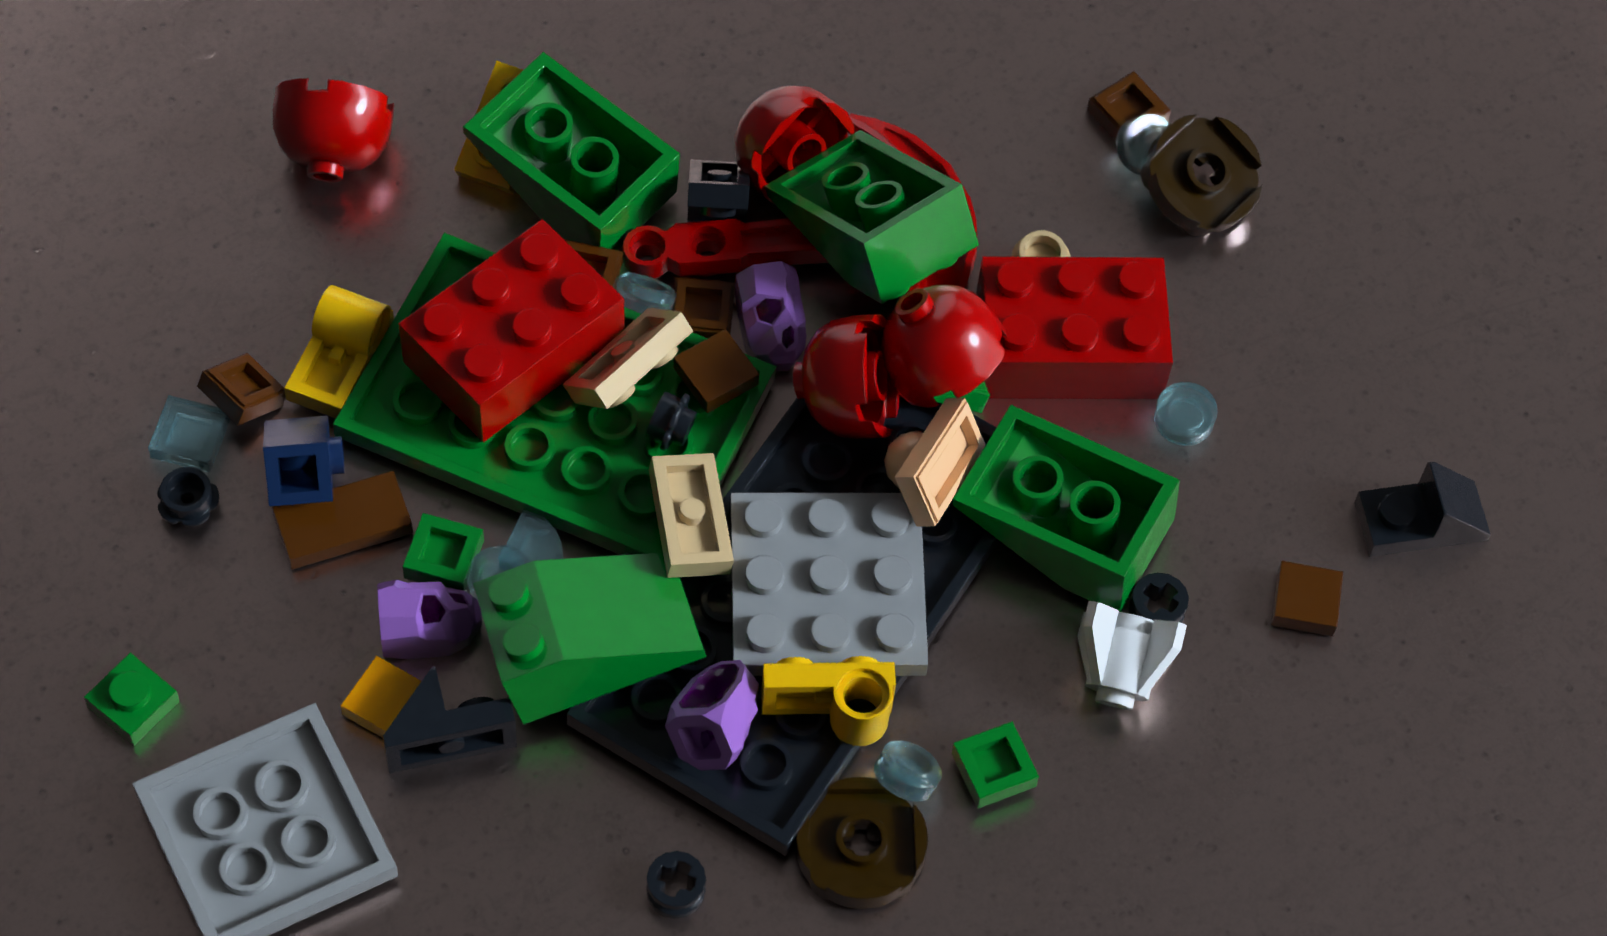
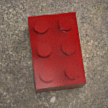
M541 219L398 323L403 362L484 443L568 380L592 358V352L595 351L596 355L625 329L624 297L547 222Z
M982 256L976 295L995 312L1007 333V337L1002 335L1000 343L1006 350L1003 359L989 378L984 381L990 394L989 399H1163L1173 365L1164 257Z

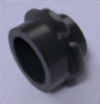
M665 391L649 422L645 437L660 443V450L662 451L667 450L672 442L683 446L693 427L697 412L688 408L690 396L686 393L680 398Z
M180 467L172 470L164 477L157 491V496L160 499L158 511L162 518L171 524L182 522L186 527H195L206 522L210 517L209 512L217 508L220 499L217 486L212 483L210 484V480L204 472L193 467ZM185 496H192L194 498L191 503L182 502Z

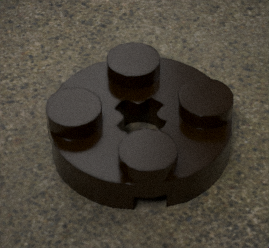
M1198 114L1186 115L1175 120L1155 138L1148 150L1147 162L1142 166L1140 174L1143 185L1149 190L1153 201L1161 212L1172 222L1183 227L1188 234L1196 237L1205 236L1209 232L1223 231L1235 225L1252 211L1261 196L1262 185L1258 187L1259 177L1257 169L1262 166L1259 152L1249 136L1240 127L1227 119L1217 116L1213 120L1203 117L1195 118ZM1193 162L1198 167L1206 163L1212 167L1214 172L1211 174L1210 180L1215 186H1209L1206 183L1202 184L1195 177Z
M850 777L830 784L826 796L810 819L809 817L807 818L796 836V858L801 872L810 883L811 889L821 898L830 899L838 905L850 908H875L889 904L893 900L902 898L909 893L924 866L928 847V833L922 813L914 803L913 807H911L905 798L899 796L896 787L876 778ZM861 829L867 830L868 840L879 841L880 847L871 849L869 855L860 856L856 855L854 850L847 849L843 841L852 840L854 830Z

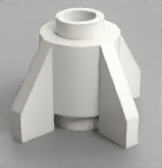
M1089 601L1086 612H1083L1077 637L1087 677L1085 686L1097 691L1095 701L1106 706L1124 710H1133L1135 700L1148 701L1151 688L1181 651L1187 625L1175 621L1156 619L1153 621L1138 615L1119 612V610L1100 602Z

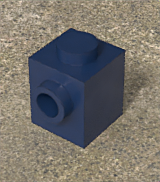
M328 415L265 420L263 453L269 507L333 501V475L345 474L342 436L330 437Z

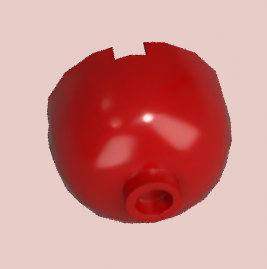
M309 78L282 81L275 88L272 110L273 130L280 149L291 161L307 167V176L309 178L323 182H340L343 180V173L361 171L375 162L387 147L392 130L395 106L394 103L387 105L388 96L384 93L363 85L328 79L327 89L308 90Z
M780 86L762 94L751 103L741 117L734 136L736 162L740 170L750 174V186L765 199L773 203L767 196L765 185L847 138V133L850 135L854 134L855 127L848 112L821 92L806 86Z
M935 285L911 290L899 299L882 330L880 348L883 351L884 367L889 375V380L901 397L912 406L929 408L938 406L934 396L952 391L958 399L970 393L989 378L1003 359L1006 350L1000 343L1002 335L1007 337V333L995 312L974 292L956 285Z
M882 314L856 315L830 321L815 332L805 348L803 361L796 362L794 365L793 387L797 398L805 399L809 413L824 430L839 437L853 439L884 438L890 436L893 431L884 426L885 418H897L900 394L889 380V375L884 367L883 351L880 348V332L884 329L887 320Z

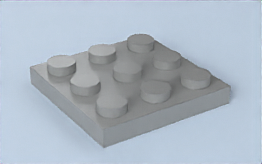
M731 493V547L734 558L731 569L733 660H741L753 676H762L763 664L776 663L788 657H803L810 659L813 663H841L844 659L850 657L867 656L876 659L878 662H895V676H926L928 649L922 526L915 525L902 493Z
M316 703L132 783L135 794L201 936H269L398 877L397 866Z

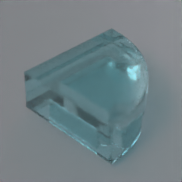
M523 509L500 557V568L510 570L535 560L564 559L560 538L551 523L545 517Z

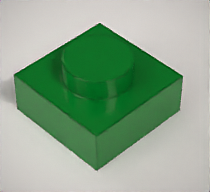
M423 513L402 567L404 578L416 582H441L445 587L466 591L484 542L483 529Z
M131 652L84 696L87 708L132 746H135L180 702L177 690Z
M1013 721L953 743L951 754L977 809L1037 787L1039 775Z

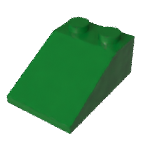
M544 52L463 126L465 136L537 216L547 222L566 240L618 250L623 245L624 239L630 231L643 226L677 192L680 153Z
M862 130L855 132L764 186L767 196L849 285L881 304L901 297L911 286L937 270L950 267L960 256L979 245L961 183Z
M1010 405L954 496L953 506L1063 589L1089 601L1100 602L1122 612L1133 593L1134 587L1141 579L1175 519L1180 480Z
M663 553L535 560L473 583L501 683L523 725L706 657L680 577L667 578Z

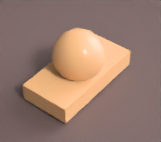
M946 398L924 433L912 431L901 434L888 446L884 459L887 476L900 489L916 526L937 525L986 446L965 398Z

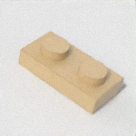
M647 308L563 383V386L575 404L604 409L618 406L634 393V384L651 369L659 368L674 358L678 352L677 346L693 332V329L680 311Z
M714 453L652 456L648 471L667 578L730 574L734 558Z

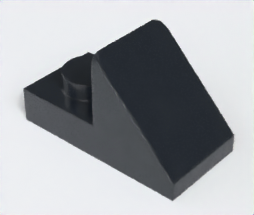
M691 159L687 222L737 219L747 223L750 174L740 170L737 162Z
M1428 462L1419 483L1359 491L1354 502L1369 557L1488 541L1491 536L1475 481L1436 462Z
M436 666L428 671L383 735L389 774L517 747L516 721L510 698L494 700L491 697H476L462 702L455 709L445 710Z

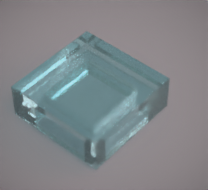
M168 395L148 446L150 458L185 467H193L210 473L230 418L218 407Z

